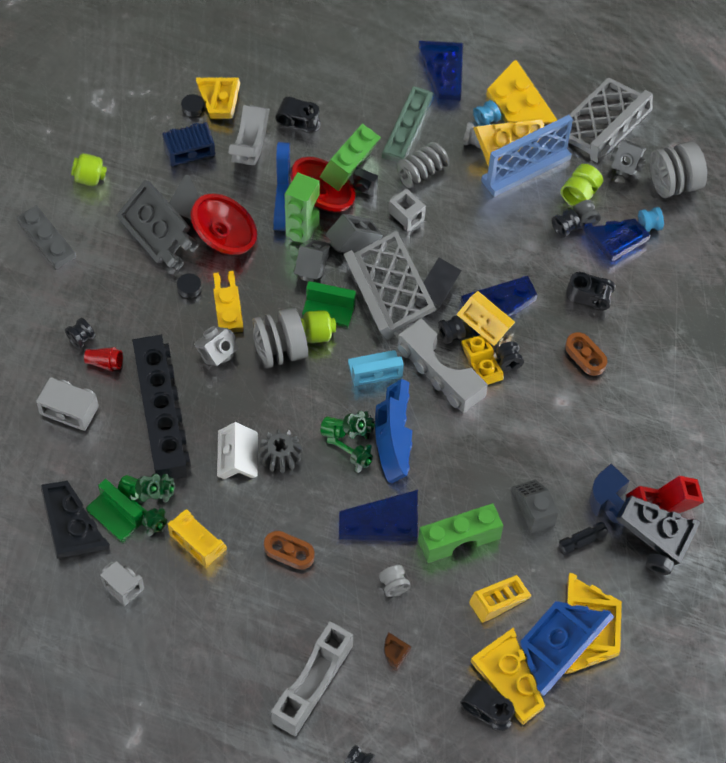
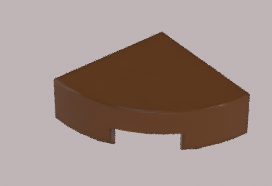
M388 633L386 636L384 654L388 664L397 671L411 651L412 646L391 633Z

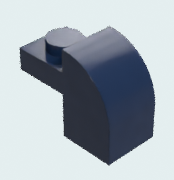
M612 464L607 466L595 478L589 502L593 513L597 517L605 511L612 522L618 523L624 528L625 526L617 521L616 517L624 503L620 497L626 493L630 480Z

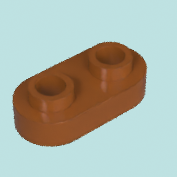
M581 332L570 334L565 345L569 356L585 373L592 376L602 374L607 365L606 355L586 334Z
M273 531L264 539L265 553L274 560L299 570L309 568L314 562V548L308 542L282 531ZM280 545L282 548L275 550L273 546ZM304 555L306 558L299 560L297 556Z

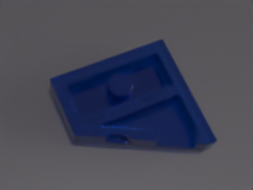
M627 219L621 222L607 221L605 225L592 226V223H587L583 230L611 262L647 242L650 238V234L636 219Z

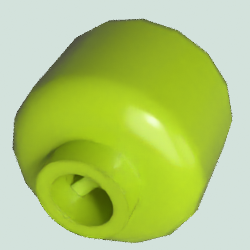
M82 153L78 158H74L71 176H74V180L77 183L96 186L99 180L104 181L107 167L102 166L103 161L100 157Z
M325 310L308 311L303 315V318H300L308 343L328 342L331 339L332 333H336V321Z

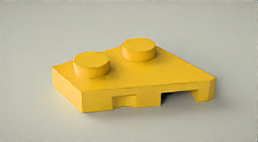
M196 78L210 118L233 119L240 88L239 78Z

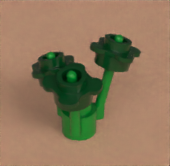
M358 411L357 414L349 413L344 417V420L326 416L321 423L320 432L322 436L328 437L327 443L334 444L351 454L350 463L356 466L355 471L357 473L363 467L367 468L373 460V455L371 454L372 445L367 444L365 447L359 445L352 449L338 440L343 438L345 434L350 439H354L357 435L365 436V439H369L370 433L374 431L375 421L368 414V411Z
M155 473L150 477L141 476L139 479L129 475L123 476L118 483V490L142 510L144 516L142 525L147 528L146 534L152 536L155 532H160L167 523L165 518L166 510L164 508L159 510L153 508L147 511L135 499L146 502L147 499L152 498L155 500L163 499V502H168L169 497L173 495L175 490L173 478L168 477V474H163L161 477Z

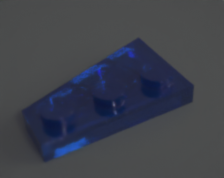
M529 276L478 290L507 316L515 315L536 301L538 295ZM477 291L462 295V305L464 306Z
M418 490L339 511V539L417 541Z

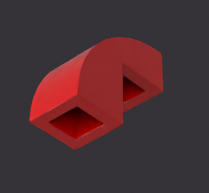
M680 475L659 489L638 486L626 494V498L633 496L658 505L660 509L668 512L682 513L704 503L698 479Z

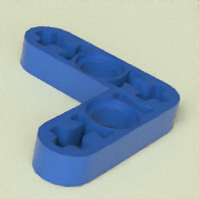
M278 142L276 153L277 189L273 230L286 231L285 192L290 186L291 181L290 143Z

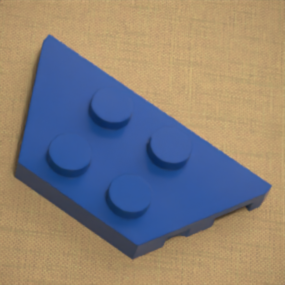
M556 601L520 641L522 649L527 656L529 668L536 680V687L543 696L548 693L614 618L610 611L604 609L603 612L590 610L587 606H571L568 603Z

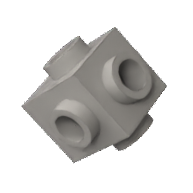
M215 326L204 331L203 337L194 343L204 362L214 366L229 361L233 357V353L239 349L235 342L236 337L231 330Z

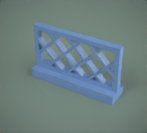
M567 115L491 152L488 173L482 175L481 182L493 197L571 160L572 154L567 149L573 122L571 116Z

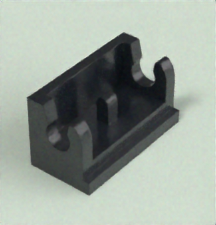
M438 257L423 282L437 309L441 307L462 271ZM417 298L414 306L417 305L420 308L428 306V303L425 299Z

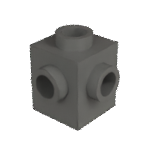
M625 139L622 140L619 148H614L610 158L613 161L611 167L617 169L615 173L629 177V175H635L637 171L641 172L646 160L642 158L646 147ZM626 156L630 158V163L626 161Z

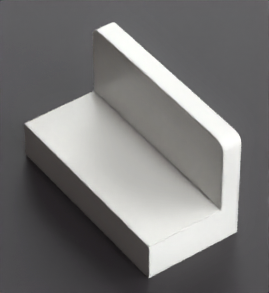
M237 422L218 430L217 476L227 479L237 473H241L250 478H255L258 475V433Z

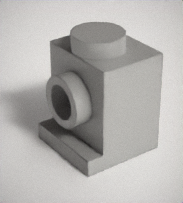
M407 188L391 197L388 212L404 226L406 232L425 220L426 205Z
M117 561L107 564L100 575L103 586L124 606L144 590L142 577L140 575L136 576L127 565L122 567Z

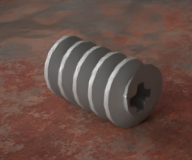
M431 142L427 146L420 148V150L413 152L412 155L406 156L405 159L399 160L397 172L402 183L407 188H412L413 183L418 184L421 179H427L428 175H434L435 170L441 171L442 166L447 167L449 165V158L439 144Z

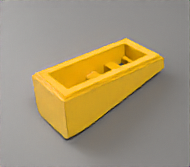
M518 575L475 591L469 603L480 621L484 623L530 599L531 594ZM510 586H512L517 596H514L512 591L509 589ZM501 591L504 593V595L506 596L507 600H505V598H504L503 595L501 594ZM491 596L494 597V599L496 600V602H497L498 604H495V602L493 601V599L491 598Z

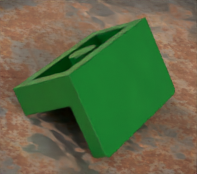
M308 281L302 318L308 311L325 310L331 318L335 319L337 326L348 328L356 304V291Z
M105 478L98 485L100 495L86 507V511L117 540L123 542L142 525L143 513L141 509Z

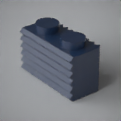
M207 122L203 124L194 123L189 127L171 129L167 133H162L163 145L170 166L216 155L215 143Z

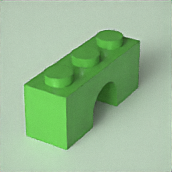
M362 123L330 159L320 178L339 191L351 177L357 166L360 167L371 154L381 137Z
M298 172L285 192V225L287 237L293 241L304 243L311 239L319 225V209L314 208V204L320 195V181Z
M492 503L420 527L418 542L427 563H431L451 556L453 550L465 542L474 541L476 547L501 539L503 523Z

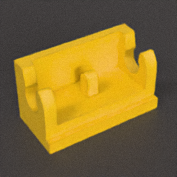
M479 291L474 293L457 313L458 317L493 346L502 339L515 323Z
M187 509L168 523L169 535L205 568L227 550L224 542L212 535Z

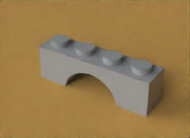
M421 318L399 334L398 349L405 358L408 357L414 363L419 373L425 374L431 380L436 390H441L447 396L449 403L453 407H458L465 413L486 397L488 384L472 368L456 370L441 364L434 355L438 334Z
M331 621L328 623L315 643L313 652L304 670L290 688L285 689L272 709L271 721L274 725L296 737L352 649V633Z

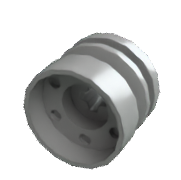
M688 141L674 146V149L668 146L651 152V177L661 197L667 198L673 194L679 195L683 191L691 192L705 187L707 167L704 155L696 142Z
M295 307L278 311V323L274 322L270 314H265V326L260 316L253 317L255 347L266 368L273 367V356L278 365L283 364V352H286L291 361L308 357V346L304 328Z

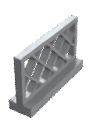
M608 77L570 114L573 119L572 127H576V132L570 133L569 143L590 153V160L599 163L652 110L653 93L645 90L641 94ZM608 87L617 90L616 93L605 94V90ZM631 97L635 99L633 102L623 103L622 98ZM619 99L620 104L607 105L606 100ZM603 101L604 106L591 107V104ZM609 111H622L620 115H609ZM593 113H606V117H593ZM590 114V119H577L579 115ZM608 123L606 129L596 130L595 125ZM592 125L593 130L580 132L579 127ZM594 137V140L588 144L582 141L581 138Z
M398 231L389 234L356 253L350 250L343 254L371 314L386 340L395 337L394 332L437 310ZM397 240L398 247L395 253L385 251L389 243ZM371 253L378 254L374 265L365 263L363 257ZM383 256L393 258L389 269L379 266ZM398 259L407 261L408 264L405 272L394 270ZM377 271L387 273L383 284L373 280ZM392 275L402 277L398 288L388 285ZM407 279L417 281L414 292L404 289ZM386 290L396 292L392 303L383 301ZM401 294L412 296L408 307L397 305ZM417 298L425 299L428 303V306L420 310L413 309ZM395 309L405 311L403 319L394 323L392 316Z

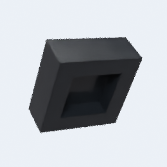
M357 167L353 173V187L361 193L374 196L378 190V175Z

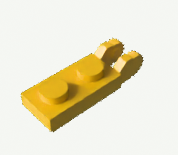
M228 271L227 277L230 287L226 288L220 287L221 278L219 272L213 273L215 285L213 290L218 327L227 328L233 333L244 332L238 286L235 284L234 271Z

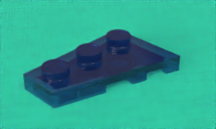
M419 41L418 47L438 100L461 101L463 43Z

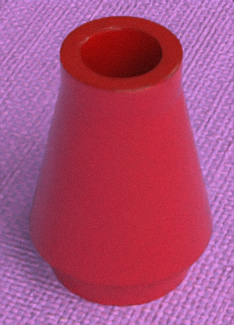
M116 347L86 349L84 362L85 364H91L113 372L121 369L123 352L122 350H117Z

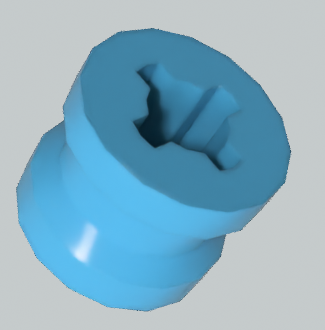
M492 100L485 102L484 106H477L473 109L474 119L479 126L490 125L491 122L495 123L501 119L500 110Z
M654 207L650 211L645 209L639 210L638 223L642 233H648L651 229L659 231L664 228V217L660 207Z

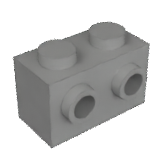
M51 377L36 401L39 414L86 431L99 407L97 396L90 389H81L71 385V383L64 379L57 380Z

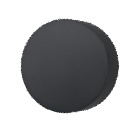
M196 94L185 96L181 101L182 112L189 117L201 115L204 111L203 98Z
M187 273L178 278L177 290L182 297L194 298L201 292V280L197 275Z
M649 554L646 566L655 573L669 575L672 572L674 563L665 556Z

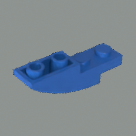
M403 379L387 387L386 399L376 405L375 435L378 454L387 481L391 484L406 477L410 469L409 457L412 448L413 430L404 427L407 421L406 409L410 397V382Z

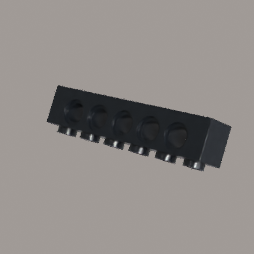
M162 334L132 339L155 474L161 477L163 474H168V477H172L173 480L187 477L186 467H191L189 452H183L182 445L187 444L185 430H179L178 423L183 422L181 408H175L174 401H178L179 398L177 387L171 386L170 380L175 379L173 365H167L166 360L171 358L169 343H163ZM155 384H163L159 387L154 386ZM160 405H166L165 408H157ZM163 427H170L169 430H161ZM168 449H174V450H175V451H173V452H171V453H166V452H165V451L168 450Z

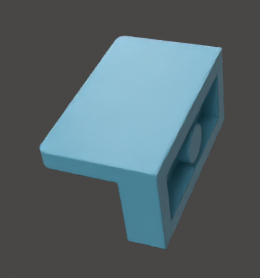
M395 350L348 359L354 387L403 377V360L401 356H397Z

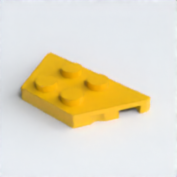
M517 60L513 61L487 89V97L496 103L500 110L501 118L505 123L542 120L544 124H551L557 121V118Z
M569 573L567 603L571 606H587L590 610L602 612L603 609L608 610L614 618L564 674H569L619 656L621 640L622 601L611 595L604 594L601 589L594 585L589 586L577 579V575Z

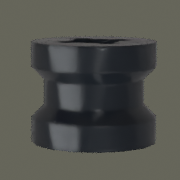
M571 208L564 210L562 215L552 217L551 220L553 229L562 238L568 236L570 231H577L581 228L580 219Z
M457 315L453 316L451 320H441L438 322L439 333L445 344L451 343L454 339L461 340L466 337L463 322Z
M79 318L73 327L68 326L65 329L68 339L78 349L84 346V342L93 340L96 337L90 324L83 318Z
M506 342L496 348L495 354L501 360L499 365L502 371H514L524 364L523 356L519 354L520 348L517 342Z
M354 745L345 763H373L375 755L372 753L366 754L362 752L361 747Z

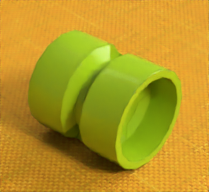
M580 164L572 173V177L561 188L563 199L571 206H576L584 200H590L603 183L602 174L589 164Z

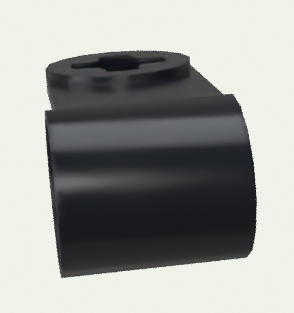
M289 96L283 98L275 116L278 124L309 133L317 131L321 126V121L318 117L320 109L317 104Z
M575 272L570 278L566 295L572 302L584 304L597 310H607L611 305L610 296L615 291V284L606 278L596 277L584 272Z
M476 680L460 701L461 706L468 713L478 717L497 731L507 730L513 723V703L496 692L484 681ZM502 712L506 713V715H505V714H502L500 717L496 715V713L499 714V715H500Z

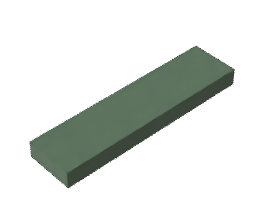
M415 86L412 87L382 151V158L397 163L399 160L405 159L434 98V92Z

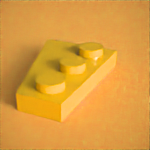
M542 120L474 126L473 129L489 167L491 152L545 126Z
M511 628L474 655L470 662L496 692L513 703L514 715L524 725L544 710L545 704L525 661L526 657L519 646L515 630Z

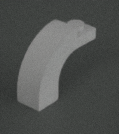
M243 105L238 137L235 143L229 146L228 154H232L231 162L255 165L257 163L266 134L270 108Z

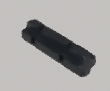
M603 522L594 524L593 528L588 527L572 534L571 538L561 539L559 541V548L563 554H569L574 551V548L580 549L595 542L596 538L606 537L608 529Z

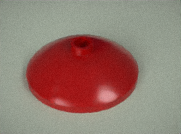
M302 157L295 161L290 170L292 181L297 172L320 181V195L314 204L315 207L325 211L340 212L347 210L353 204L355 189L349 179L337 191L320 178L328 164L327 161L316 157Z
M206 194L198 198L192 206L191 221L199 237L211 248L225 254L239 255L249 251L255 244L257 239L255 222L249 212L237 201L221 194Z

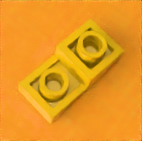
M479 335L461 341L470 367L487 384L504 380L503 371L494 358V349L485 338Z

